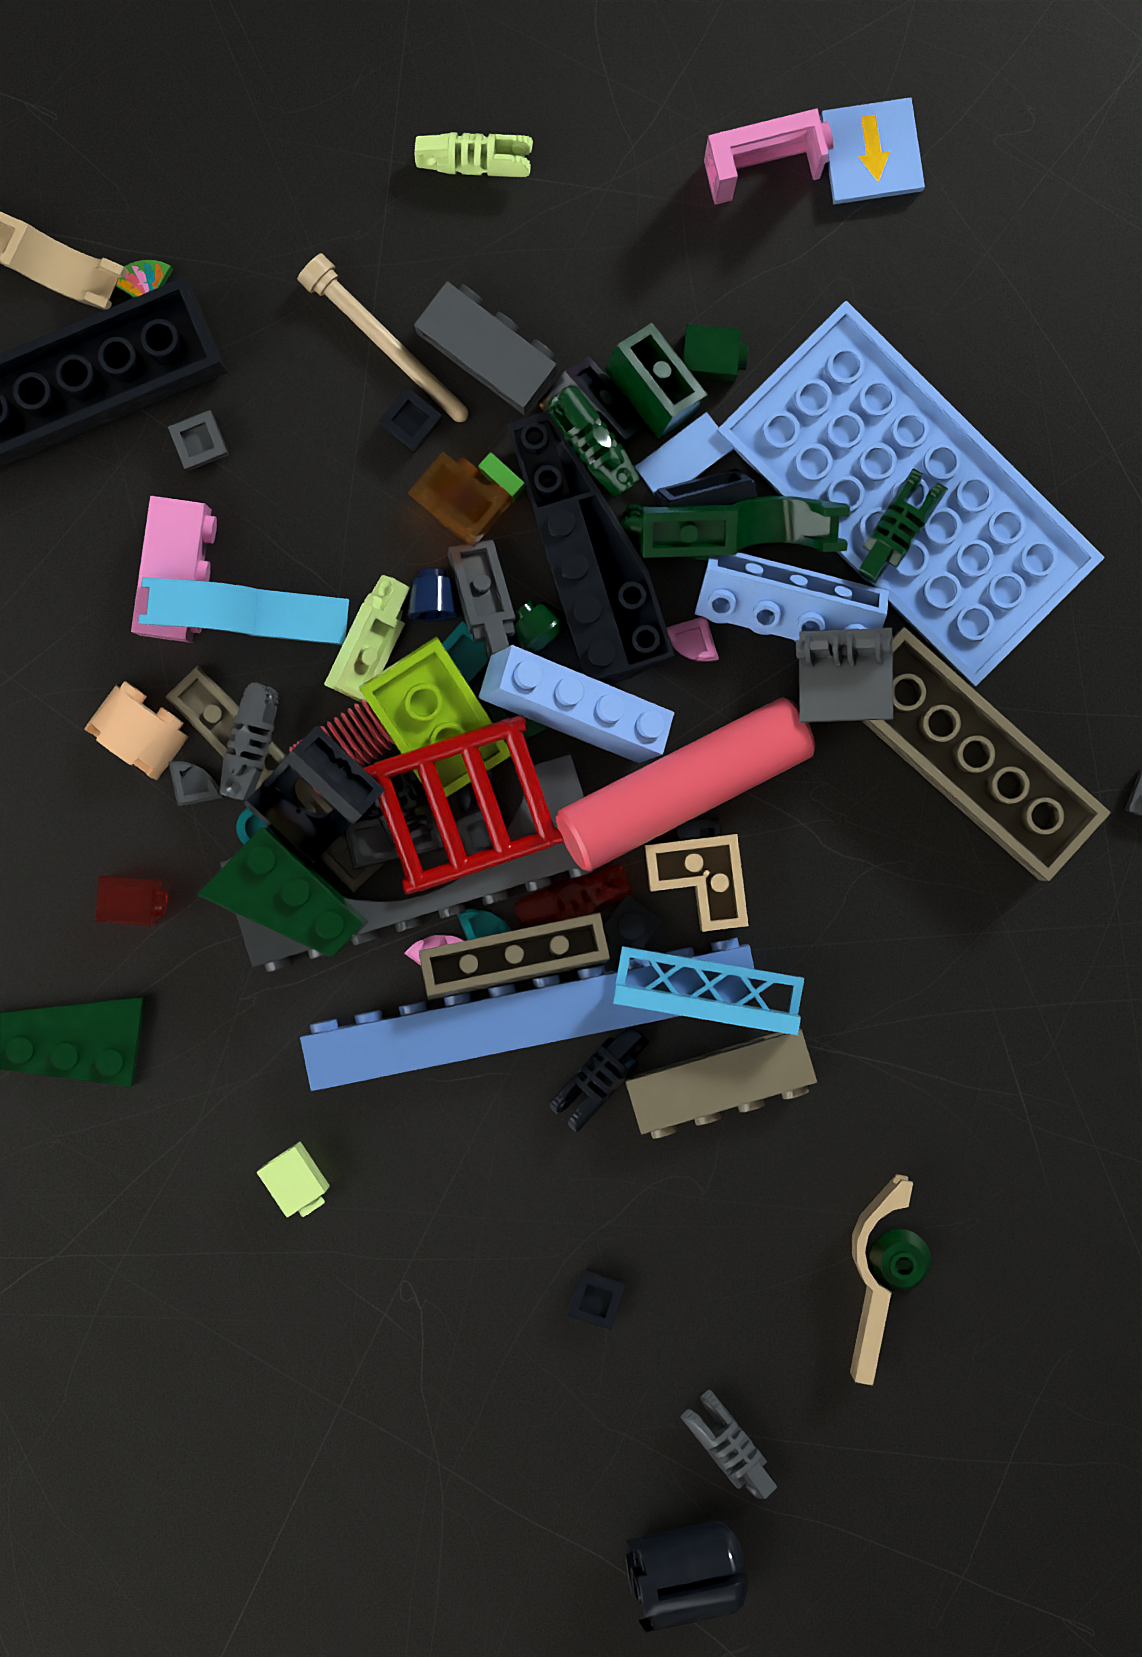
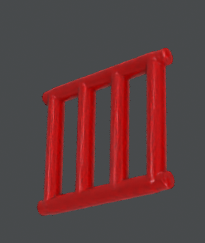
M523 715L507 718L363 768L386 789L378 797L406 876V878L402 879V888L406 895L501 865L564 842L558 827H554L523 732L527 731L526 719ZM503 739L506 740L537 831L535 834L514 841H510L479 751V747ZM461 754L493 845V848L469 856L466 855L435 766V762ZM414 769L418 771L449 859V863L425 871L422 869L390 778Z

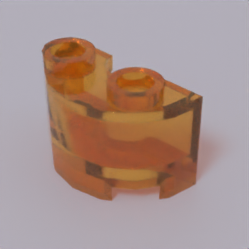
M444 452L438 456L408 492L419 505H422L438 519V522L473 548L513 500V497L496 482L492 481L488 487L484 483H480L478 479L482 473L468 460L461 457L455 462Z

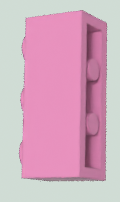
M150 496L131 632L139 636L193 643L194 633H201L202 628L161 627L138 624L139 614L147 615L149 588L141 587L143 577L209 582L210 562L204 560L207 543L213 544L215 540L217 518L211 516L212 509L205 503Z

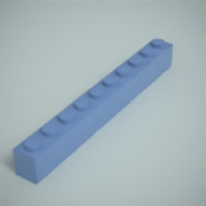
M737 937L712 942V951L694 954L693 947L666 952V954L754 969L750 945H739ZM635 958L629 959L625 984L645 987L659 977V974L649 961ZM656 962L663 973L675 966ZM597 965L577 970L578 978L561 981L559 974L532 979L534 987L516 990L515 983L488 988L489 996L471 999L470 992L443 997L445 1003L443 1006L427 1009L426 1001L399 1006V1015L383 1018L381 1010L354 1015L355 1024L338 1027L337 1019L310 1024L311 1032L305 1033L300 1037L310 1089L315 1091L681 1015L613 1004L618 970L605 972L604 965ZM682 967L668 977L675 990L680 994L690 995L705 984L697 971L688 967ZM702 970L709 981L720 974ZM728 975L713 985L722 1000L735 1003L750 992L740 976ZM748 978L754 988L758 987L757 979ZM664 981L652 988L671 992ZM709 989L698 996L716 1000ZM753 997L752 999H750V1000L747 1001V1002H752V1001H757V1000L755 999V997Z

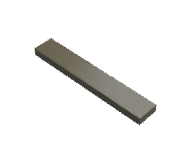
M197 666L165 697L224 758L228 748L227 743L231 737V728L234 725V717L238 713L239 706L200 666ZM272 741L268 746L264 770L255 791L287 757ZM302 776L297 780L295 784L296 795L307 809L317 814H327L335 808L322 795H319ZM344 832L320 856L326 865L353 893L385 864L382 863L353 870Z

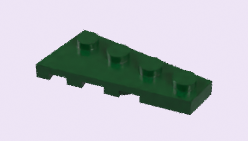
M146 996L0 1012V1070L125 1087L134 1086Z

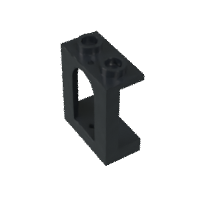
M316 725L243 804L311 867L327 848L351 824H354L386 789ZM301 776L335 807L331 812L317 814L307 809L300 802L295 792V784Z

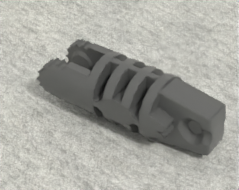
M252 682L245 688L238 713L234 717V725L230 732L231 737L227 743V752L223 758L219 793L246 801L254 793L264 770V761L268 754L267 750L271 743L272 732H274L275 725L273 724L278 709L277 704H279V693L269 686L266 687L258 682Z
M709 1389L700 1397V1400L718 1424L710 1430L703 1423L700 1416L689 1409L680 1416L737 1489L744 1485L754 1498L766 1499L777 1488L763 1468L767 1463L766 1459Z

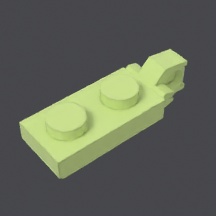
M385 575L380 577L372 593H369L364 603H362L324 683L325 686L356 701L361 702V699H364L367 702L359 690V686L383 671L405 625L401 621L403 610L400 608L410 587L394 578Z

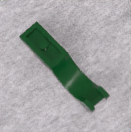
M794 496L756 497L739 501L734 505L642 507L640 552L643 558L736 555L739 550L750 545L776 542L801 544L816 548L822 552L847 551L848 542L846 539L838 538L839 516H849L850 507L846 503Z

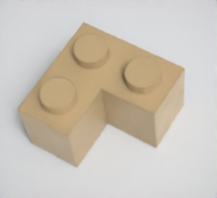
M737 834L644 845L650 891L695 886L701 931L749 926Z

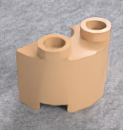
M124 681L121 687L116 684L84 729L96 736V740L126 763L131 766L134 764L150 778L158 780L168 767L169 762L173 760L189 738V736L179 730L184 723L162 707L157 714L143 704L147 696L127 681Z

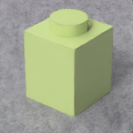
M300 1141L257 1171V1174L287 1218L297 1211L304 1217L325 1202L321 1195L327 1191L330 1185Z

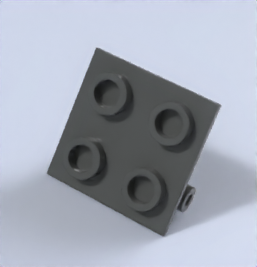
M892 628L799 632V640H796V656L799 659L800 723L893 719Z

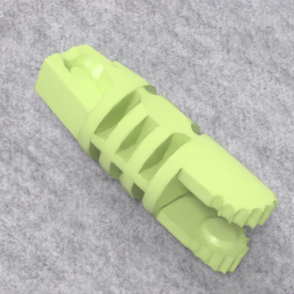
M456 132L417 136L414 152L415 163L418 168L432 169L455 175L458 171L462 175L482 176L483 173H487L488 176L527 177L530 174L531 164H529L530 161L527 158L523 157L531 153L533 140L529 136L489 134L486 137L480 133H463V136H458Z

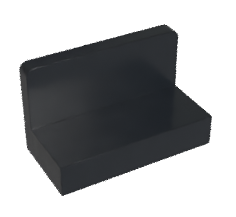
M590 356L565 370L538 401V406L543 412L548 411L547 403L551 398L556 397L566 386L575 385L594 410L598 412L602 423H606L608 426L607 430L614 434L616 437L614 438L615 441L621 445H624L640 434L647 426L628 399Z

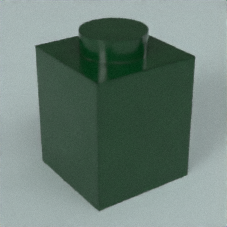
M686 324L682 362L696 380L735 383L738 370L746 371L749 344L740 342L741 329Z

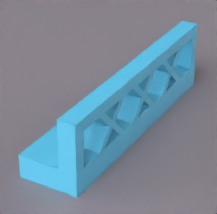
M622 946L613 1004L798 1036L801 1020L798 1013L804 978ZM635 958L650 961L659 977L645 987L625 984L629 959ZM656 962L675 966L663 973ZM682 967L695 969L705 983L690 995L678 993L668 980L669 976ZM702 970L720 974L709 981ZM728 975L740 976L750 990L747 995L735 1003L723 1001L713 985ZM748 978L765 982L754 988ZM664 981L671 992L652 988ZM773 983L792 985L788 1012L769 1009L759 993ZM709 989L716 1000L698 996ZM755 997L761 1007L744 1004Z

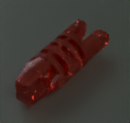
M622 866L600 869L575 878H569L570 880L558 882L553 886H547L545 890L531 894L527 898L523 897L522 900L519 899V902L514 907V913L518 920H520L522 928L525 929L587 916L590 913L601 911L632 894Z

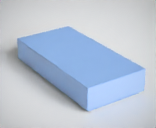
M707 412L634 466L637 474L653 495L654 491H657L659 488L696 479L733 451L734 447L717 432L718 426Z

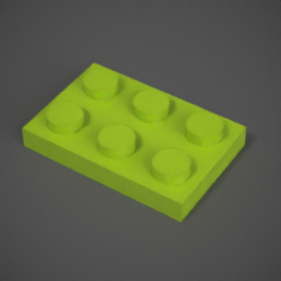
M437 636L359 686V690L402 754L493 723ZM504 739L479 747L486 771L511 756ZM461 754L435 762L446 797L470 783ZM414 769V773L421 782L417 769Z

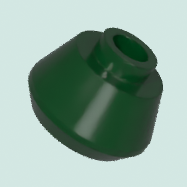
M530 600L514 613L515 633L512 639L516 647L538 655L568 628L566 616L562 611L544 601L535 606Z
M895 1229L882 1234L874 1242L869 1253V1267L872 1275L878 1282L892 1291H908L919 1286L927 1277L931 1266V1255L928 1246L920 1236L909 1230Z

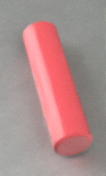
M782 696L558 810L556 823L563 836L564 844L581 869L588 872L813 757L816 745L811 727L808 722L800 723V708L792 700Z

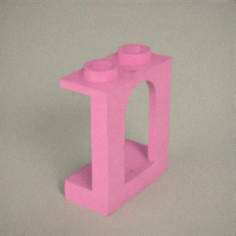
M818 108L708 135L704 164L714 204L732 201L738 178L736 169L804 152L807 153L813 180L820 179L825 163L829 162L828 150L833 149V137L829 123L827 121L821 123Z

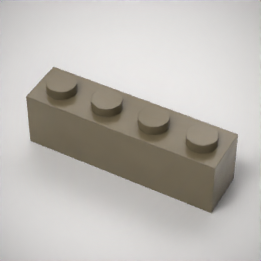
M600 913L419 950V959L428 1001L606 964L610 958Z
M799 1028L798 1036L780 1032L772 1033L631 1075L625 1078V1082L641 1135L650 1132L654 1139L677 1132V1124L694 1119L696 1126L717 1121L722 1118L720 1111L738 1106L740 1113L758 1109L766 1105L764 1098L780 1093L783 1099L804 1095L809 1092L807 1085L817 1083V1079L802 1029Z

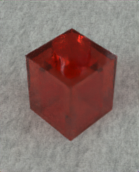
M115 875L99 876L95 921L142 926L158 925V917H164L167 909V890H161L162 880Z

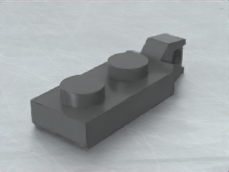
M493 540L449 547L447 554L469 634H472L474 643L484 641V649L488 661L491 655L509 647L507 637L514 636L515 615Z

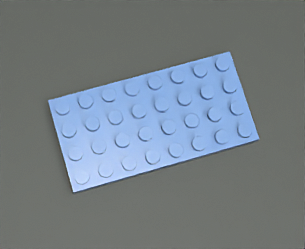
M847 301L717 429V432L734 447V450L780 496L802 497L849 505V516H839L838 538L846 539L848 542L847 551L837 553L859 575V568L869 551L863 548L864 543L913 468L923 474L920 485L913 492L907 503L918 510L925 501L930 489L937 483L948 488L899 566L896 568L889 564L876 584L863 576L861 577L871 587L889 591L888 604L972 687H976L1105 558Z

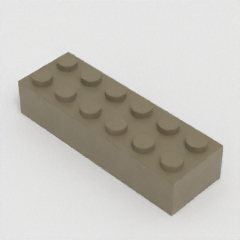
M903 627L894 634L893 719L862 720V722L1040 881H1050L1111 812L910 631Z

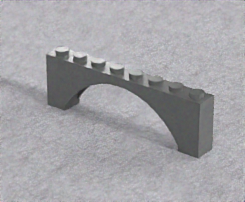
M571 754L534 765L555 828L557 827L556 815L558 810L584 798ZM525 796L511 825L507 829L510 841L537 833ZM563 842L551 848L459 878L444 888L418 897L392 901H372L346 896L342 897L368 921L352 939L353 945H358L380 938L377 929L395 924L397 932L422 925L421 915L438 910L440 919L467 911L464 902L482 897L483 904L487 905L510 898L508 889L525 884L527 892L552 885L551 875L568 870L570 877L575 878L597 871V869L589 872L581 869ZM231 859L220 862L221 867L223 868ZM236 913L252 968L264 964L267 972L292 965L291 955L308 951L310 959L324 955Z

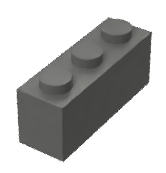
M447 281L414 324L417 335L525 416L557 374V364L552 361L555 354L540 341L533 339L529 343L516 333L519 327L503 313L497 311L493 316L482 308L480 304L483 300L469 287L461 284L457 289Z

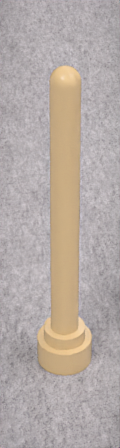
M322 253L314 257L300 272L297 280L310 293L316 291L320 296L325 294L454 421L464 422L469 415L467 407L337 281L339 276L334 272L336 267Z

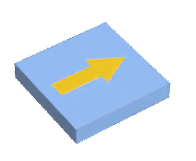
M911 97L821 111V123L826 121L829 123L833 137V149L828 150L829 162H827L833 205L924 190L925 184Z

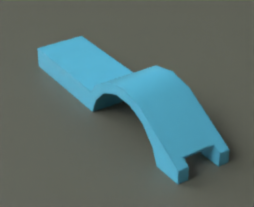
M142 578L141 587L149 588L147 615L139 614L138 624L161 627L204 628L237 632L250 636L343 645L346 639L349 599L261 590L217 582Z

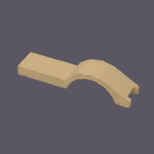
M0 212V264L78 302L102 310L111 307L112 303L109 301L119 278H125L128 272L124 266L104 257L97 259L83 254L52 239L31 225Z
M896 1174L860 1214L852 1233V1257L860 1276L867 1284L850 1373L855 1382L872 1386L891 1292L870 1273L865 1251L868 1236L878 1220L893 1210L909 1207L913 1182L908 1181V1176Z

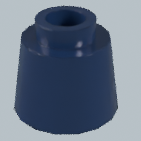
M436 568L420 570L419 577L412 580L408 618L424 622H440L457 618L458 611L453 581L451 578L446 577V571Z

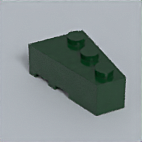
M261 827L197 894L331 958L338 955L368 923L350 903L269 827Z

